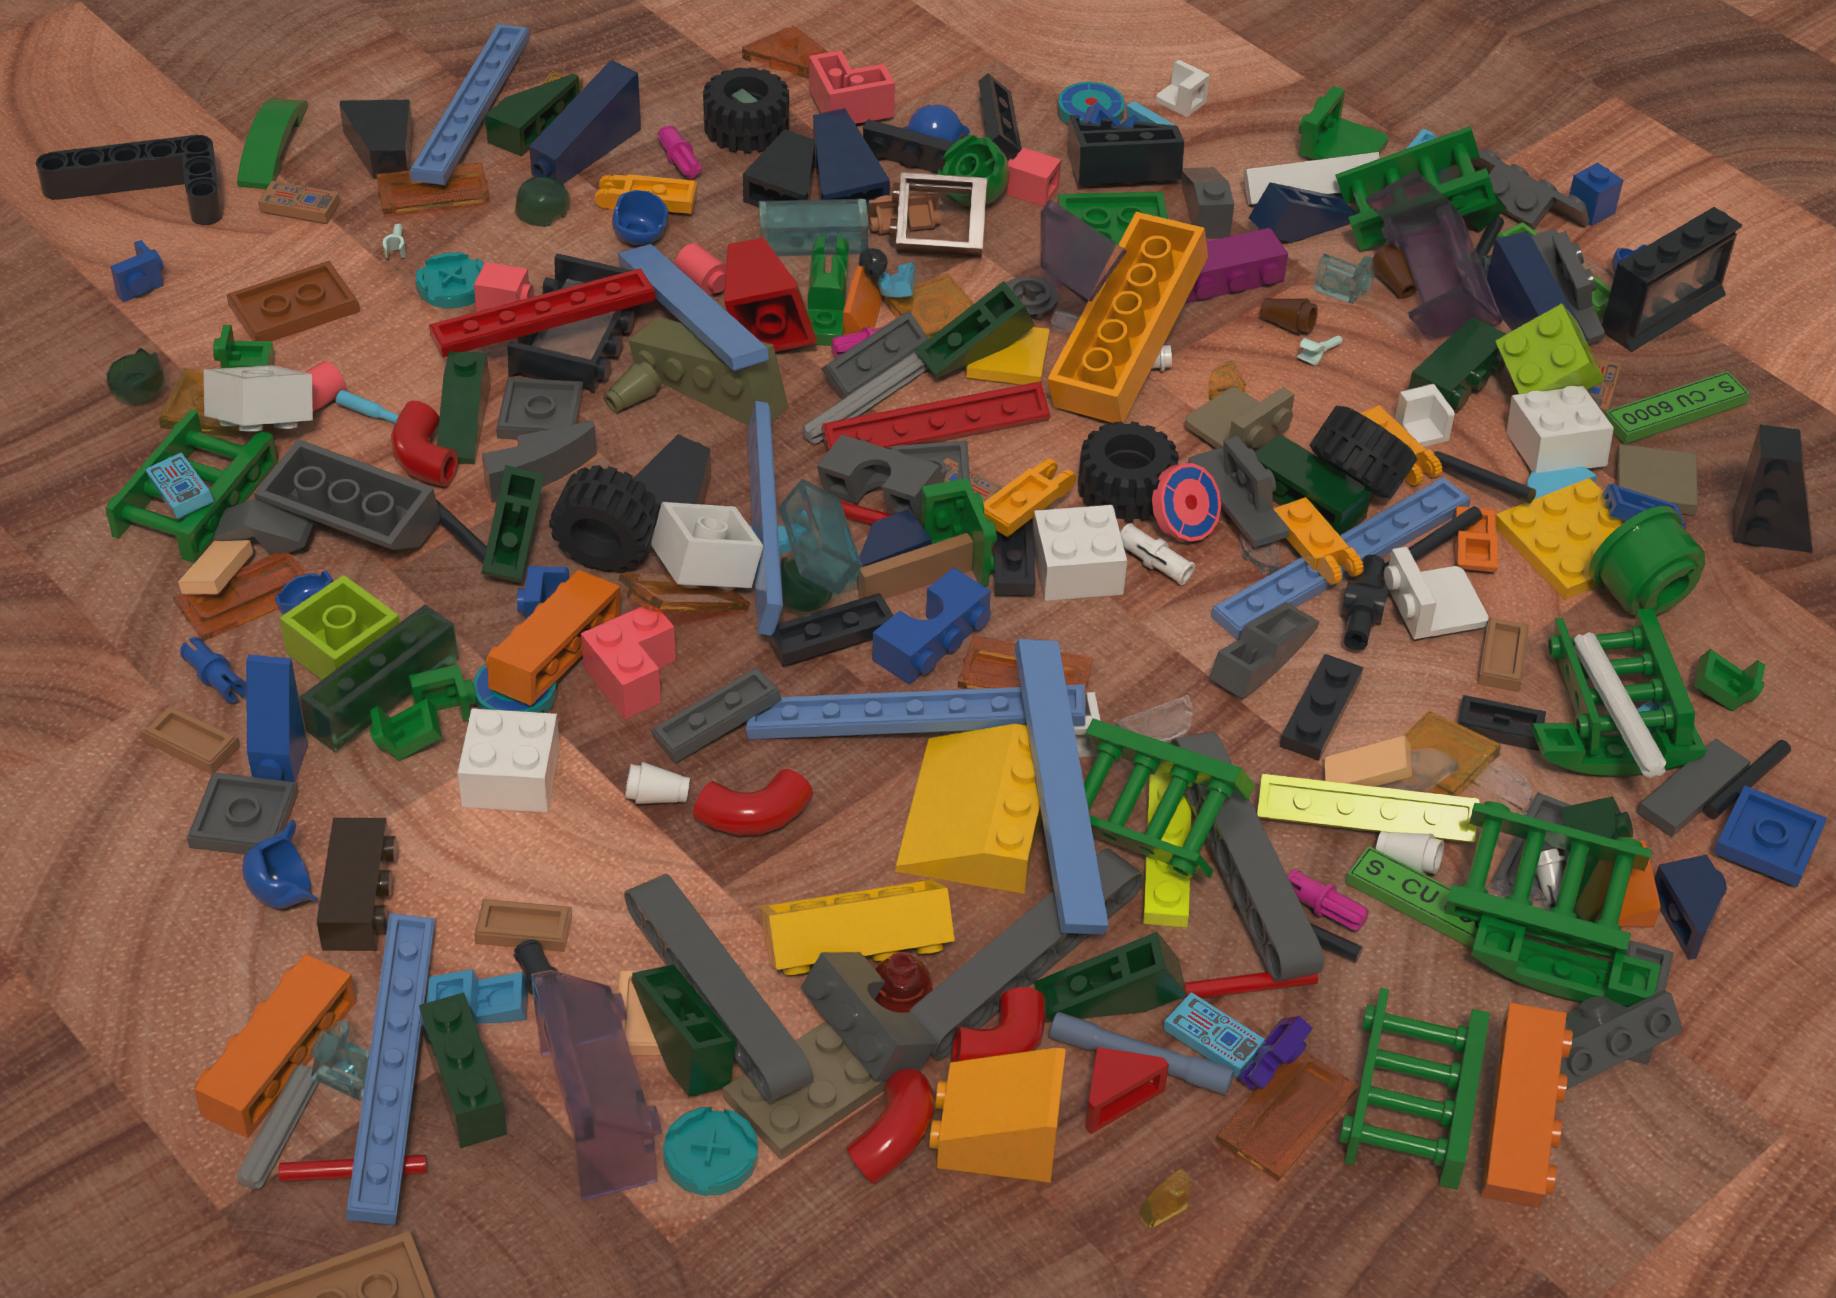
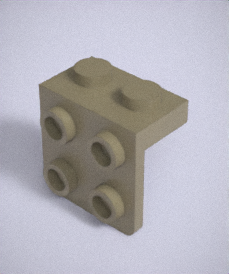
M1231 387L1187 415L1185 426L1216 448L1224 449L1223 440L1238 436L1248 449L1252 448L1255 452L1277 435L1289 429L1293 418L1292 408L1295 394L1282 387L1269 397L1258 402L1241 389Z

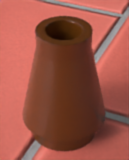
M1388 245L1375 253L1372 259L1374 272L1397 293L1399 298L1405 299L1412 296L1418 290V285L1414 280L1405 251L1398 249L1396 245Z
M1265 298L1260 310L1261 319L1269 320L1299 335L1303 332L1310 333L1313 330L1318 315L1317 305L1310 303L1308 298Z

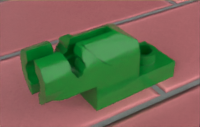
M820 236L813 242L807 312L817 336V344L812 345L831 346L834 337L843 336V311L847 299L849 244L845 238L837 236L836 255L832 257L831 273H826L825 236Z

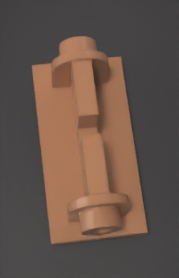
M916 192L909 196L907 219L910 231L933 229L935 225L941 224L940 210H936L939 193ZM880 196L875 200H869L866 221L869 220L871 232L877 231L878 234L890 233L891 218L898 219L899 205H892V196Z

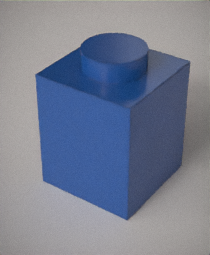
M1599 163L1573 175L1569 195H1574L1585 203L1590 226L1615 214L1623 179Z

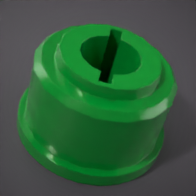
M1657 506L1642 511L1628 519L1604 540L1590 562L1589 575L1599 587L1606 588L1627 613L1636 616L1638 609L1653 608L1655 614H1659L1676 606L1696 587L1705 566V551L1682 526L1681 517L1672 507Z

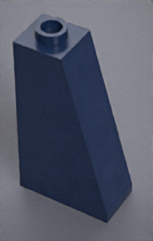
M614 60L608 62L529 146L532 175L559 188L641 130L638 73Z
M845 108L813 115L815 169L822 222L827 223L867 214L869 200H875L880 196H890V179Z
M1525 231L1495 239L1483 296L1509 328L1513 331L1554 307L1563 304L1578 322L1588 343V337L1531 235Z

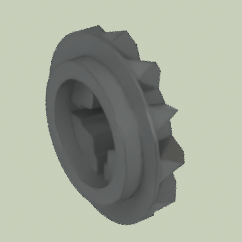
M1024 276L1006 282L1009 288L1025 305L1030 317L1034 316L1037 319H1041L1043 314L1053 313L1054 306L1058 303V293L1056 288L1048 281L1037 277Z

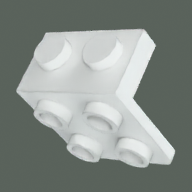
M1408 547L1392 549L1389 566L1385 567L1384 570L1385 584L1413 639L1478 629L1487 625L1488 614L1461 567L1452 566L1420 572Z

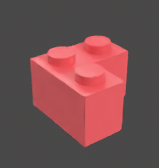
M842 50L809 56V91L821 113L845 108L855 124L867 122L868 119L879 121L880 119L894 117L895 82L885 64L851 69Z
M654 602L581 633L583 668L624 719L661 703L659 668L676 661L675 632L672 623Z

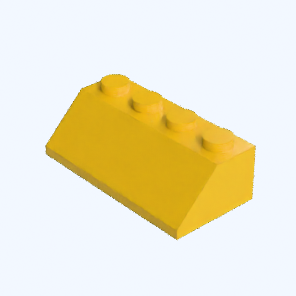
M933 879L758 906L770 963L776 970L783 969L784 975L810 972V965L815 964L822 952H861L863 956L872 955L873 961H883L898 958L899 950L916 948L918 954L934 953L943 950V943L955 941L948 888Z

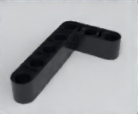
M189 135L54 151L39 156L35 163L42 193L46 198L52 200L185 184L190 216L194 223L212 225L219 222L223 217L214 146L211 138L205 135Z

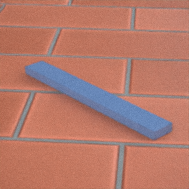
M497 24L411 167V181L440 185L446 184L530 39L529 28Z
M652 244L618 253L620 265L624 269L629 270L641 268L655 290V298L733 371L769 360L768 349L762 342Z
M755 401L747 428L752 530L764 545L755 574L758 634L772 636L783 607L771 415L768 403Z
M1442 477L1341 534L1340 537L1349 547H1353L1357 555L1359 554L1361 561L1366 555L1370 554L1383 558L1390 554L1392 549L1406 545L1453 518L1456 506L1469 507L1471 498L1446 478ZM1301 557L1212 607L1211 618L1236 640H1239L1246 624L1286 602L1294 607H1298L1334 585L1329 584L1317 570H1313ZM1340 566L1343 574L1341 581L1350 577V575Z
M1018 639L1014 649L1061 933L1104 935L1109 924L1059 641Z
M1085 684L1066 685L1073 726H1085ZM1021 687L781 697V701L747 720L746 732L748 739L968 731L1008 724L1027 726Z
M395 913L389 914L345 1220L395 1225L421 1030L419 1005L424 1004L435 918Z

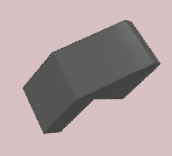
M255 498L225 509L213 537L217 541H240L254 537L275 558L303 548L315 521Z

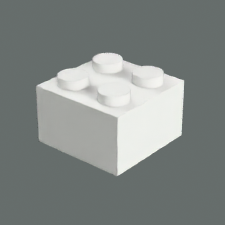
M274 365L203 370L204 416L218 419L221 426H239L240 431H262L263 424L274 423V428L291 429L298 427V421L313 420L312 374Z
M1567 386L1563 389L1531 391L1526 394L1512 395L1506 434L1531 471L1534 470L1535 473L1576 467L1588 469L1607 466L1614 427L1584 386Z
M662 502L651 541V546L677 584L686 588H697L699 585L717 586L724 590H733L736 587L752 588L764 546L736 507Z
M1113 505L1034 511V558L1044 601L1124 595L1127 558Z
M471 709L457 773L462 807L548 813L560 751L557 714Z

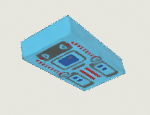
M182 452L145 469L149 480L177 519L214 502L210 490Z
M1192 992L1164 1021L1163 1030L1210 1061L1235 1069L1234 1076L1236 1078L1256 1058L1254 1053L1265 1040Z

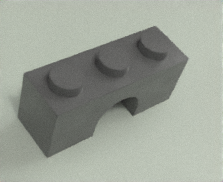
M844 435L839 437L817 465L826 494L858 503L867 491L876 487H882L889 514L894 515L908 509L919 523L922 486L944 482L940 465L932 461L922 460L897 450L886 449L870 444L865 440H857Z
M822 952L803 982L801 989L875 1081L888 1080L892 1074L902 1069L911 1068L920 1071L937 1044L911 1012H893L874 1001L885 981L861 952Z

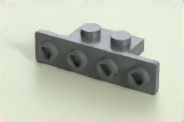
M1478 149L1480 157L1471 160L1472 165L1476 169H1487L1494 192L1508 208L1503 214L1515 221L1523 222L1535 230L1551 209L1583 227L1589 224L1590 220L1586 205L1574 195L1567 197L1559 193L1550 182L1543 179L1537 181L1529 177V174L1522 167L1516 164L1511 166L1505 164L1494 152L1488 149L1483 151Z
M1556 229L1531 236L1588 337V344L1603 339L1605 332L1592 302V291L1597 289L1592 271L1590 269L1584 270L1582 266L1584 259L1579 244H1572L1566 231L1558 233Z
M1238 436L1223 440L1224 449L1217 448L1188 458V463L1204 467L1213 476L1220 491L1221 507L1254 547L1270 544L1289 536V527L1273 509L1272 492L1276 490L1273 473L1270 469L1263 467L1258 461L1252 448L1248 449Z
M1662 990L1627 1008L1604 996L1592 997L1583 1001L1578 1009L1566 1015L1565 1029L1573 1031L1569 1057H1561L1560 1074L1567 1075L1566 1090L1682 1032V1025L1672 994Z

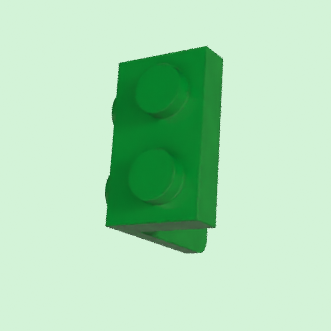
M1332 86L1324 97L1320 96L1317 99L1314 109L1310 114H1305L1301 119L1298 132L1302 134L1299 154L1313 160L1375 152L1380 154L1388 143V135L1341 118L1345 90Z
M968 478L922 486L920 525L932 538V544L968 533L974 542L972 571L978 583L984 587L988 586L990 572H994L995 567L991 548L992 544L997 542V534L993 521L987 520L984 515V503L979 492L974 493Z

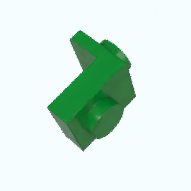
M223 325L220 338H215L213 355L215 361H220L221 368L272 365L274 349L272 341H234L232 325Z
M1709 649L1699 658L1694 686L1707 696L1712 697L1731 711H1734L1746 701H1754L1764 688L1762 679L1765 664L1757 660L1745 670H1741L1712 649Z
M458 664L409 675L413 705L427 698L436 707V711L458 706L462 721H469L470 705L476 704V695L471 679H463Z
M427 698L391 718L379 706L370 710L373 724L370 728V735L374 743L380 750L386 749L398 761L442 738L436 707Z

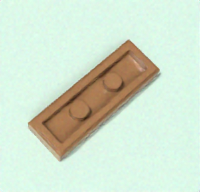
M968 533L861 567L859 568L858 598L861 599L880 593L883 599H887L935 583L953 567L962 573L971 571L974 542Z

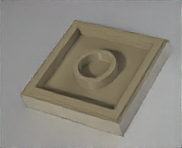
M1619 444L1617 450V485L1677 504L1681 514L1695 516L1698 507L1696 454Z

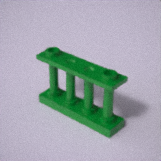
M1471 126L1335 174L1344 201L1347 204L1356 202L1359 213L1348 218L1360 252L1497 204L1487 169L1475 172L1471 160L1480 157ZM1457 165L1461 177L1441 184L1437 172ZM1423 177L1427 189L1406 196L1403 184ZM1389 189L1393 201L1372 208L1369 196Z
M191 409L180 422L174 425L171 433L119 493L109 500L105 509L112 537L119 539L133 522L174 535L178 541L181 559L195 563L215 540L213 536L225 509L246 502L278 463L273 434L258 431L248 443L242 446L202 433L198 411ZM196 448H200L234 460L228 468L220 470L188 460V457ZM182 452L203 481L213 484L209 490L214 502L188 514L186 518L181 520L146 510L145 508L154 497L163 498L149 480L145 469Z
M1638 609L1636 611L1635 627H1630L1629 631L1595 635L1603 650L1631 648L1632 651L1639 652V657L1609 661L1618 676L1641 673L1643 677L1649 678V683L1624 685L1632 701L1652 700L1653 703L1659 704L1660 710L1639 712L1646 727L1662 726L1663 730H1669L1675 747L1692 745L1695 710L1654 609ZM1555 618L1554 635L1548 636L1549 656L1551 660H1557L1576 713L1575 725L1580 739H1585L1590 755H1599L1600 733L1619 730L1611 715H1598L1595 705H1604L1597 690L1589 689L1586 679H1590L1583 664L1579 663L1574 649L1576 644L1574 641L1575 637H1570L1563 618Z
M1093 718L1085 732L1096 745L1095 751L1098 753L1084 781L1088 811L1113 762H1119L1120 758L1131 761L1134 765L1108 821L1089 815L1093 837L1168 863L1170 869L1182 876L1192 878L1194 873L1211 878L1214 870L1199 852L1224 801L1230 800L1231 796L1248 801L1255 787L1254 783L1241 767ZM1157 770L1169 774L1171 781L1145 834L1125 828L1124 826L1150 774L1154 775ZM1194 783L1205 786L1209 793L1183 846L1179 847L1162 841L1161 839L1186 788L1192 787Z
M1486 801L1484 804L1474 802L1469 824L1482 827L1467 883H1463L1461 886L1452 884L1445 914L1480 923L1481 916L1484 915L1526 927L1524 936L1611 960L1614 959L1616 952L1625 955L1631 933L1621 931L1622 928L1618 925L1631 870L1634 868L1645 871L1652 850L1642 847V843L1632 838L1617 837L1614 840L1510 812L1509 807L1498 802ZM1499 832L1526 839L1512 893L1505 898L1490 895L1488 890L1484 888ZM1543 844L1570 851L1556 906L1550 908V911L1534 907L1532 902L1529 901ZM1587 856L1614 863L1600 920H1595L1594 923L1577 919V915L1573 912Z
M1380 988L1376 1006L1367 1004L1362 1031L1369 1032L1370 1037L1354 1116L1345 1114L1339 1143L1348 1144L1345 1163L1354 1165L1359 1142L1432 1159L1434 1160L1433 1165L1442 1167L1439 1186L1458 1190L1466 1163L1490 1012L1472 1009L1468 1025H1458V1028L1455 1029L1385 1013L1389 990ZM1381 1031L1453 1047V1052L1461 1054L1460 1063L1452 1061L1451 1065H1446L1378 1049ZM1374 1067L1447 1084V1089L1455 1090L1454 1099H1445V1103L1371 1086ZM1367 1104L1441 1121L1440 1126L1448 1128L1447 1138L1439 1137L1438 1141L1363 1124Z

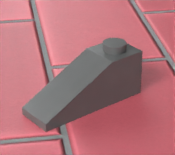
M1214 167L1183 168L1181 183L1191 224L1205 228L1206 239L1229 237L1234 212V200L1229 182Z

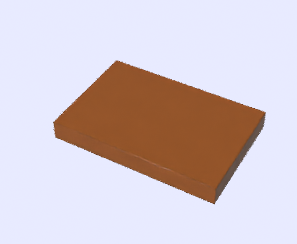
M330 261L226 294L228 305L252 341H274L360 312L358 300Z

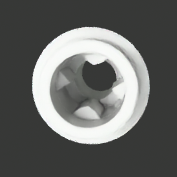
M641 762V766L630 764L625 798L635 800V804L686 803L690 777H683L645 762Z
M1381 831L1377 840L1376 850L1425 875L1426 873L1436 874L1443 858L1444 841L1435 839L1433 833Z

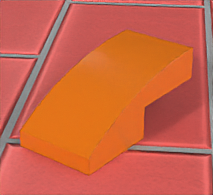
M1456 506L1454 518L1471 507ZM1479 508L1483 518L1465 531H1458L1457 536L1454 537L1456 566L1467 570L1497 572L1498 534H1496V510Z

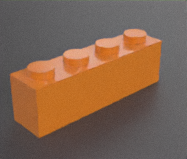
M577 570L566 582H562L544 603L538 604L534 612L522 624L516 625L511 634L501 644L490 650L486 659L488 688L531 706L582 656L581 633L620 616V586L584 571Z
M304 954L293 968L287 969L275 991L267 1000L258 1004L253 1012L252 1019L239 1034H235L230 1038L224 1053L211 1068L204 1070L198 1078L194 1091L201 1116L249 1138L274 1106L294 1067L299 1064L305 1066L355 1005L356 997L352 975L307 954Z
M1509 1003L1502 1022L1480 1197L1538 1208L1545 1194H1553L1557 1166L1549 1164L1551 1147L1558 1148L1562 1131V1120L1554 1119L1556 1102L1563 1103L1567 1088V1075L1560 1074L1561 1057H1569L1573 1036L1572 1030L1565 1029L1566 1012L1516 1003Z

